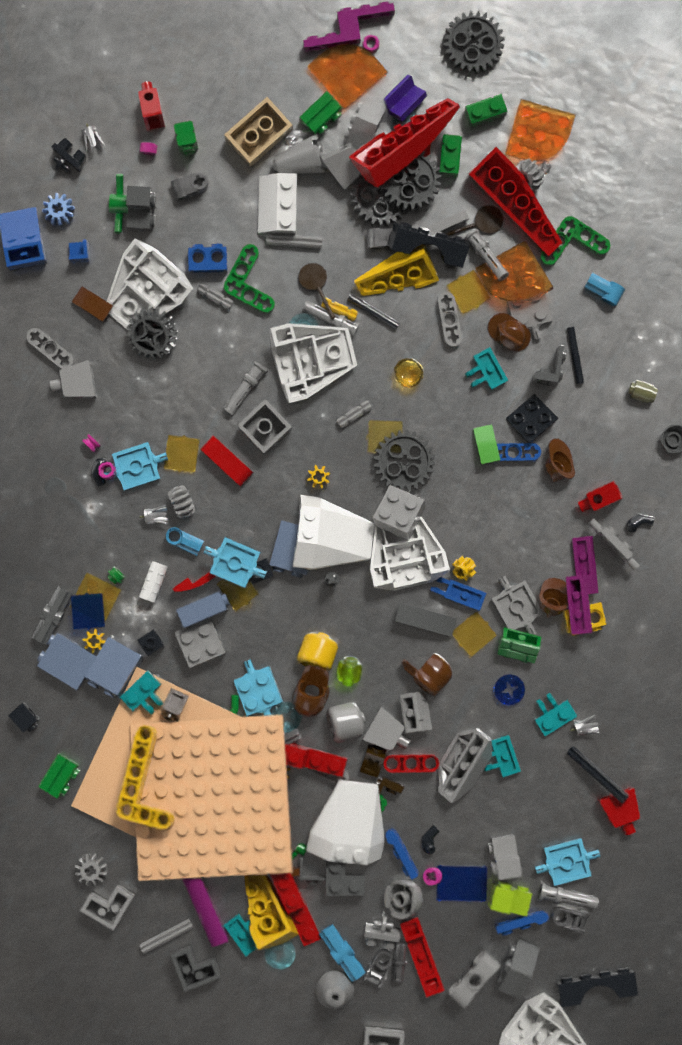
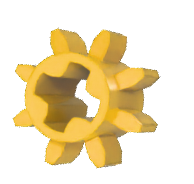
M315 465L313 472L308 470L312 477L308 478L307 481L314 482L313 488L318 484L322 489L324 482L329 483L326 476H329L330 472H324L325 466L322 469H318ZM316 472H319L320 475L324 474L321 482L313 478L316 476Z
M461 556L452 564L455 567L452 572L458 579H465L467 581L476 574V571L473 570L476 564L471 558Z
M97 629L94 630V634L87 631L88 637L82 639L87 641L85 649L91 647L92 653H95L96 648L101 650L102 643L106 642L102 639L105 633L99 635L97 634ZM94 635L99 640V643H96L95 646L90 642Z

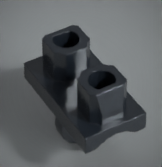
M66 138L60 141L58 145L56 143L52 145L53 151L62 157V159L57 156L53 158V161L57 163L55 170L59 172L63 168L68 172L71 169L67 165L68 162L80 172L83 169L82 164L87 156L79 149L73 156L69 155L67 152L73 147V144Z

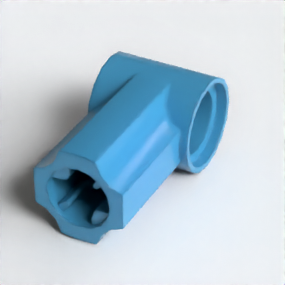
M594 273L591 274L584 287L599 295L603 301L613 306H617L625 291L623 286L613 281L609 282Z
M175 527L170 528L166 533V540L170 544L196 556L204 542ZM171 531L179 532L180 539L173 542L169 539Z

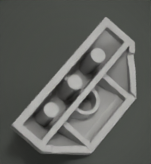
M479 729L457 733L439 763L438 792L450 803H455L474 787L492 757L491 739Z

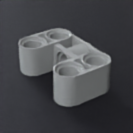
M485 950L478 954L473 961L474 966L462 980L458 979L448 990L449 996L463 1008L471 1002L475 994L500 967V963ZM473 975L480 977L479 983L475 985L469 982L470 977Z

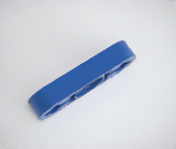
M535 443L497 444L498 451H502V447H506L504 451L506 458H502L503 454H499L500 461H535L541 455V448ZM521 446L525 447L524 451L534 447V450H537L538 453L534 457H531L530 454H524L525 458H521ZM510 447L518 449L519 454L517 457L512 458L508 455Z

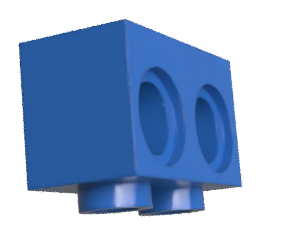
M203 244L192 245V248H188L189 273L228 272L227 247H223V244H212L211 247H204ZM196 254H201L204 256L202 262L196 263L193 261V257ZM214 254H221L223 259L220 262H214L212 260Z

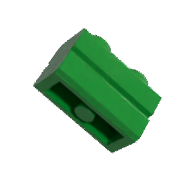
M326 91L299 117V121L313 135L318 133L322 135L329 128L327 125L331 121L336 122L342 116V106Z
M502 94L465 106L464 109L470 128L506 116L508 112Z
M193 122L175 123L174 130L180 153H184V155L195 154V151L199 148Z
M443 134L439 175L442 177L458 178L462 136Z
M504 627L499 640L497 654L505 658H514L524 663L530 662L535 664L540 650L541 636Z
M58 753L38 787L57 799L60 796L64 797L70 788L67 786L71 779L75 780L80 772L77 769L79 764L62 753Z

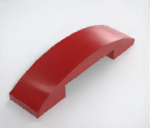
M208 572L194 583L188 577L172 589L174 592L196 589L212 581L217 576Z
M418 917L400 923L426 997L445 991Z

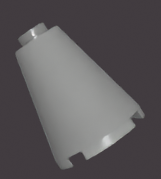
M313 135L275 155V160H272L274 170L279 173L291 174L326 172L327 167L323 168V156L325 155L321 141H316L318 135Z
M330 971L319 979L316 986V995L324 1007L331 1010H339L346 1007L352 1001L354 985L345 973Z

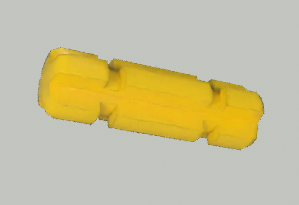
M326 298L333 313L339 316L344 315L351 321L356 320L358 311L348 309L349 307L338 302L333 303L331 299ZM322 302L321 307L326 309L324 303Z

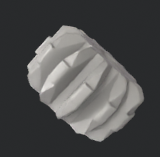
M530 158L517 163V169L524 175L530 188L533 191L537 190L545 180L543 177L545 172L541 170L542 165L538 166L536 160L532 162Z
M177 486L168 491L170 503L178 518H186L195 513L194 504L185 486Z
M86 854V861L83 858H79L78 861L82 865H75V868L80 870L75 873V876L81 875L82 878L79 879V883H82L85 879V886L87 887L90 885V881H92L94 887L97 886L96 879L102 883L104 879L100 875H107L106 871H102V869L107 868V864L100 865L104 859L101 857L96 861L97 854H93L92 860L89 854ZM91 865L94 866L93 870L96 869V872H93L92 875L88 874L89 871H86V868H89Z

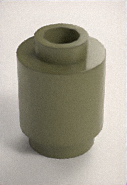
M636 380L635 383L631 382L628 393L631 394L630 398L645 403H654L658 388H655L654 385Z

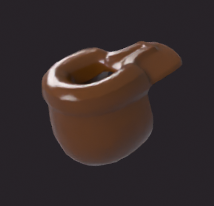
M434 653L419 671L405 659L402 661L404 670L414 678V682L431 696L438 695L452 678L450 664L438 654Z
M308 665L305 667L302 677L297 681L292 703L297 713L304 717L318 715L329 698V673L324 668ZM308 685H314L318 687L319 695L315 697L307 695L305 688Z

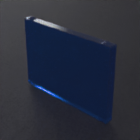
M437 865V868L442 872V880L437 884V900L487 901V866Z

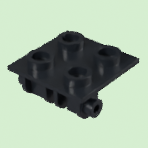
M535 394L506 417L508 422L523 436L527 443L533 442L559 419Z

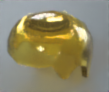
M404 358L399 360L394 367L396 381L403 387L413 388L419 385L423 379L422 365L415 359Z

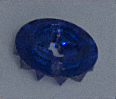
M507 674L497 680L494 686L495 695L501 703L514 705L524 697L525 685L518 676ZM507 681L511 687H518L512 691L513 698H511L509 693H502L507 688Z

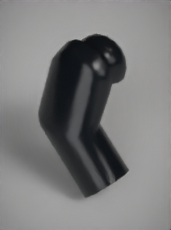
M105 458L96 459L91 470L97 487L106 484L105 479L99 475L98 470L100 464L107 462Z
M434 825L422 836V849L427 854H433L436 850L434 837L440 830Z

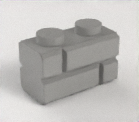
M426 692L400 695L405 734L432 730Z

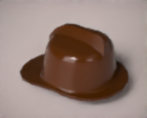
M498 313L488 323L490 336L506 349L521 351L529 345L531 340L529 329L513 316L507 313Z
M554 438L549 443L550 456L545 463V469L553 482L564 478L572 479L575 476V469L570 449L562 440Z
M548 578L541 587L539 606L547 614V618L560 615L569 606L566 582L559 578Z

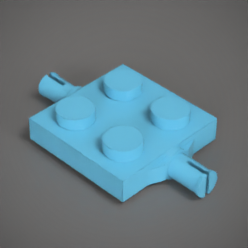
M149 442L112 454L117 470L115 477H118L121 481L124 491L161 479L158 472V463L168 460V457H165L167 456L166 452L155 456L151 451ZM111 471L104 472V474L108 475Z
M226 537L217 550L206 546L205 549L208 551L204 550L203 554L213 557L211 574L246 588L249 579L253 575L264 579L265 576L262 574L266 575L267 571L257 568V560L261 552Z
M247 660L243 663L248 673L241 678L233 680L245 713L248 717L256 713L272 716L270 710L274 706L283 703L270 666L254 670L251 660Z
M581 838L545 847L546 864L535 866V870H537V874L548 871L554 886L591 876L589 860L600 858L599 850L587 853Z

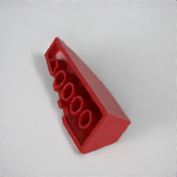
M447 98L426 109L424 115L411 117V121L407 124L394 126V130L385 135L383 132L350 155L349 159L367 182L375 187H379L419 156L446 127L460 106L458 103Z
M495 147L468 173L469 177L541 250L550 256L562 244L561 239L539 204L524 175Z

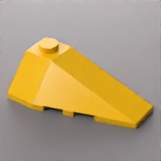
M422 244L413 249L410 254L397 251L355 279L354 282L361 295L366 296L385 293L391 289L401 291L406 287L415 286V289L422 288L439 281L430 254L425 245Z
M244 875L249 904L248 915H250L251 923L250 933L258 950L281 945L299 935L291 916L287 914L283 902L268 875Z

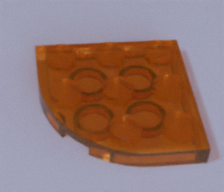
M351 44L331 47L307 65V68L344 110L388 73L372 53L360 46Z
M521 99L505 155L521 160L530 158L531 161H542L556 155L564 147L570 136L576 114Z
M526 241L496 256L509 273L508 277L503 281L498 280L486 262L475 268L487 290L500 300L525 303L553 290V285Z

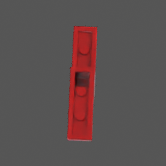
M285 743L286 765L300 769L307 767L340 777L344 776L348 758L295 743Z
M291 872L269 873L287 914L291 916L299 933L303 946L305 947L322 939Z

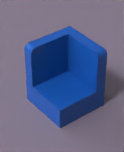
M83 239V242L69 243V261L71 263L90 262L87 239Z

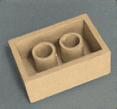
M266 97L226 132L224 136L225 140L251 167L293 130V125L273 102Z

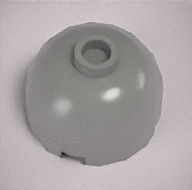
M410 880L393 881L385 889L386 908L389 907L392 912L390 914L397 919L409 918L417 914L422 907L423 893L420 887Z

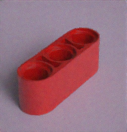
M212 436L200 449L240 487L253 474L215 436Z
M391 754L385 757L383 766L386 771L391 773L434 772L439 767V760L433 754ZM390 758L397 760V766L394 769H390L386 765L387 760ZM414 758L417 762L416 766L411 769L406 767L407 759ZM434 758L436 761L435 766L427 768L425 766L426 759Z

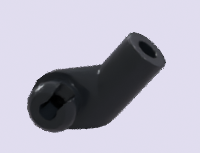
M636 514L628 520L627 530L629 532H636L637 528L642 524L653 526L654 517Z

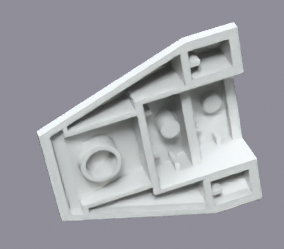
M134 239L122 255L108 295L107 302L114 306L109 314L127 328L130 324L129 320L134 318L136 312L140 313L141 309L147 311L151 307L153 312L156 308H159V314H162L164 311L167 313L183 303L193 290V287L185 274L158 250ZM143 321L140 322L138 331L143 328Z
M284 324L270 328L271 350L279 382L288 403L309 398L357 366L348 328L302 324Z
M300 495L298 511L300 517L293 567L314 570L371 560L374 523L319 497Z
M422 516L410 540L375 526L370 566L374 588L392 591L431 583L450 571L444 549Z
M339 780L309 832L306 851L328 861L367 865L381 859L385 839L378 785Z
M544 992L523 1003L503 1030L499 1045H586L559 1003Z

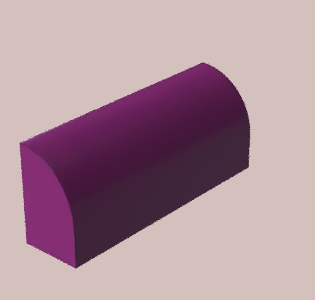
M182 878L211 947L228 942L230 937L223 926V921L204 878Z

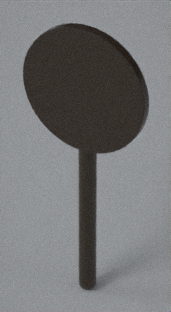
M492 205L483 206L475 215V223L446 232V234L449 236L475 226L484 233H495L503 224L502 212Z
M317 263L306 264L299 272L300 284L305 289L318 290L331 319H335L321 290V287L327 281L326 270Z

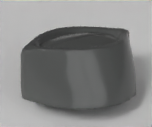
M670 425L663 431L661 442L666 454L682 452V425Z

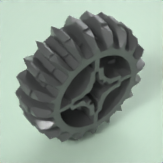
M151 307L147 311L141 309L140 313L136 312L134 318L129 320L130 324L126 328L129 330L126 336L131 338L128 344H134L132 350L138 349V355L145 353V358H148L150 354L152 359H156L157 355L162 358L164 353L169 354L170 349L175 347L173 342H176L178 339L174 336L178 333V330L172 329L176 326V323H170L172 316L166 318V311L159 314V308H156L154 312ZM143 321L144 332L139 335V324ZM153 321L158 322L160 326L154 324ZM151 330V332L153 331L156 334L153 336L148 334V332ZM163 332H165L166 340L165 343L161 345L160 335ZM143 341L149 342L151 346L147 345Z

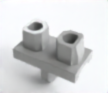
M383 916L382 921H374V924L366 923L364 935L366 937V945L376 946L377 939L385 940V948L394 949L396 942H399L400 928L393 927L394 923L386 922V916Z

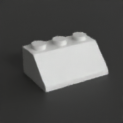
M276 173L259 176L258 234H296L297 174Z

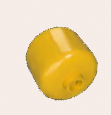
M308 633L303 638L297 660L305 667L315 665L330 671L338 651V645L325 633Z

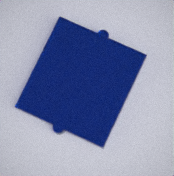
M85 593V595L71 596L73 629L87 628L91 630V628L105 627L103 593Z

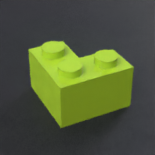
M498 881V884L493 883L488 906L491 910L527 916L532 893L528 891L529 888L517 885V888H513L510 883Z

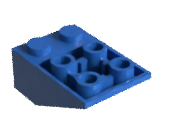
M36 207L0 214L1 237L7 268L14 270L47 263Z

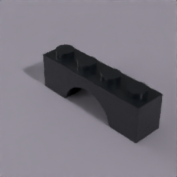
M401 222V224L394 223L387 244L391 250L410 254L419 245L432 244L439 248L441 259L444 263L463 268L470 247L464 238L454 236V238L447 237L446 233L437 231L435 234L429 232L430 230L424 227L412 228L411 224Z
M629 967L619 968L618 972L610 973V970L600 971L599 975L591 976V973L582 974L580 978L572 979L571 976L563 977L561 981L557 982L559 1001L562 1008L581 1005L585 993L596 986L611 988L619 998L638 996L635 972L630 970Z

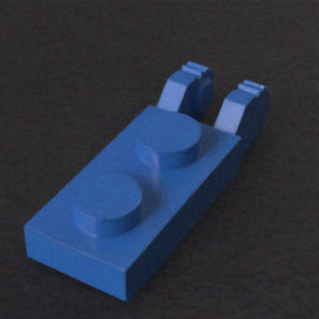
M442 577L436 579V581L448 585L446 592L437 587H431L430 591L440 594L446 599L480 611L486 593Z
M391 828L385 833L387 842L394 845L393 852L396 858L401 859L404 866H402L405 875L407 877L410 876L411 879L418 877L419 871L396 829Z
M543 910L527 914V916H519L496 923L494 927L498 934L501 933L502 936L508 935L515 928L520 927V930L531 927V923L543 924L547 922L549 915Z

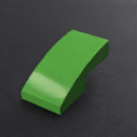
M492 424L474 428L481 464L500 461Z

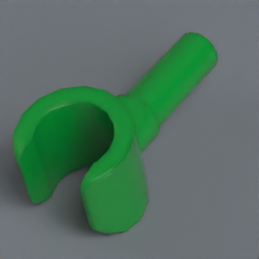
M299 843L295 851L291 854L292 860L298 854L304 857L307 852L305 844Z

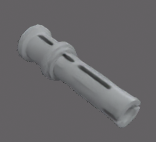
M478 229L470 231L465 236V241L474 248L476 255L482 257L499 281L506 279L509 273L489 249V243L483 240Z
M309 300L306 301L302 309L303 312L333 327L348 328L351 338L354 337L360 324L346 319L344 315L338 316L334 314L335 319H331L326 309Z
M256 361L253 362L254 365L250 371L244 374L243 382L223 407L231 415L235 413L254 386H258V381L263 374L269 371Z
M542 883L540 886L538 899L541 901L545 899L554 901L555 904L564 902L594 910L597 909L598 897L564 891L559 886L554 888L546 886L545 883Z

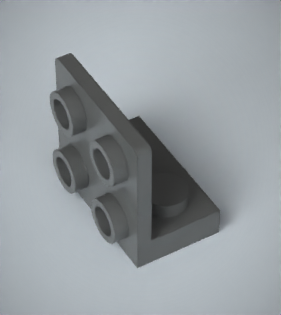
M560 344L557 348L553 374L551 370L540 369V371H536L533 375L532 383L555 387L562 380L564 369H561V363L563 364L567 353V350H564L563 344Z

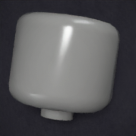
M349 702L330 707L327 710V725L335 742L341 743L363 735L365 716L363 712H360L355 703Z

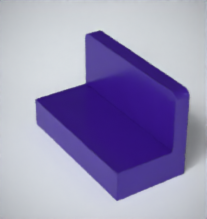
M408 74L383 100L388 113L403 121L427 97V93L416 86L412 76Z

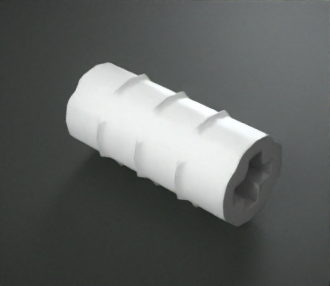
M152 561L139 595L140 598L155 603L168 568L167 566Z

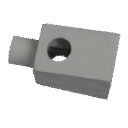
M351 143L323 156V162L343 189H346L361 174L349 159V156L357 151Z
M89 360L59 370L61 379L50 381L51 391L63 390L65 398H97L91 362Z
M381 707L363 737V740L391 751L396 744L406 749L411 741L410 738L402 734L405 729L404 725Z

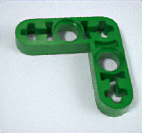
M568 216L563 219L556 230L558 236L564 238V245L559 246L552 255L554 260L546 261L544 251L540 255V260L546 266L554 265L571 238L598 255L606 254L610 250L611 243L606 237L577 218ZM572 221L575 228H570L567 232L570 237L563 232H559L560 229L564 231L567 227L565 222L569 223ZM589 231L591 234L590 240H582L580 237L581 232ZM595 236L598 237L595 240L596 242L602 243L603 241L606 243V250H598L599 246L596 243L593 246L590 245Z
M247 244L243 247L224 283V290L228 295L265 314L270 313L275 307L273 298L245 283L259 257L258 248L253 244ZM252 248L254 249L255 256H250L248 262H251V265L245 261H240L241 258L246 259L247 253L245 251H250ZM239 265L246 266L247 272L244 275L237 274L236 268ZM236 282L237 288L241 289V286L245 288L241 291V296L239 297L237 296L239 291L233 289L231 292L227 285ZM248 290L255 293V297L251 301L244 298V293ZM258 295H261L260 300L264 302L270 300L271 307L263 309V304L260 302L255 305L254 303L257 301Z

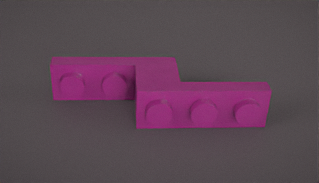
M384 1L378 3L377 6L365 4L359 6L358 9H352L351 7L340 9L337 12L340 34L328 33L325 37L319 38L318 36H309L306 38L307 40H303L304 52L361 43L358 21L392 16L395 14L394 3Z
M593 536L572 538L576 576L566 577L572 635L592 633L588 594L599 593Z

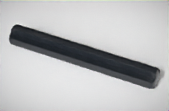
M572 746L568 750L567 754L621 803H624L629 798V795L578 749Z

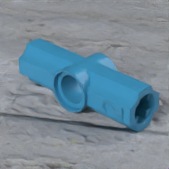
M333 924L319 933L330 949L334 960L338 965H341L352 982L366 973L354 956L355 953L348 942L344 941Z

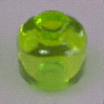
M348 656L338 662L336 677L342 682V685L353 686L354 683H358L361 680L363 666L359 659Z

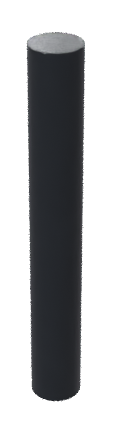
M352 294L347 299L395 330L400 324Z
M568 327L567 332L577 384L584 383L575 328Z

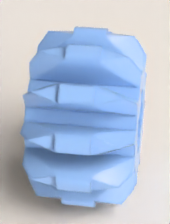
M55 193V199L48 196L50 203L43 202V205L48 208L42 209V212L47 214L45 216L46 220L51 219L52 225L57 220L59 226H62V220L68 224L67 216L74 217V214L69 211L75 210V207L70 205L72 203L71 199L66 200L67 196L65 194L59 198V194ZM61 206L62 212L58 211V213H56L55 207L59 208Z

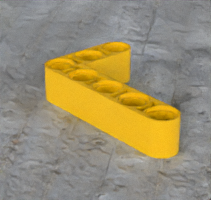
M143 725L137 729L116 812L122 819L159 829H167L173 826L175 822V817L171 812L140 804L157 737L154 727ZM145 729H148L151 733L147 740L143 737ZM140 748H144L146 752L145 757L142 759L138 756ZM135 767H139L141 770L139 777H135L133 774ZM130 786H134L136 789L133 797L128 793ZM125 805L131 807V813L128 816L123 811ZM145 809L150 814L148 820L142 818V812ZM163 814L168 817L166 825H163L160 821Z

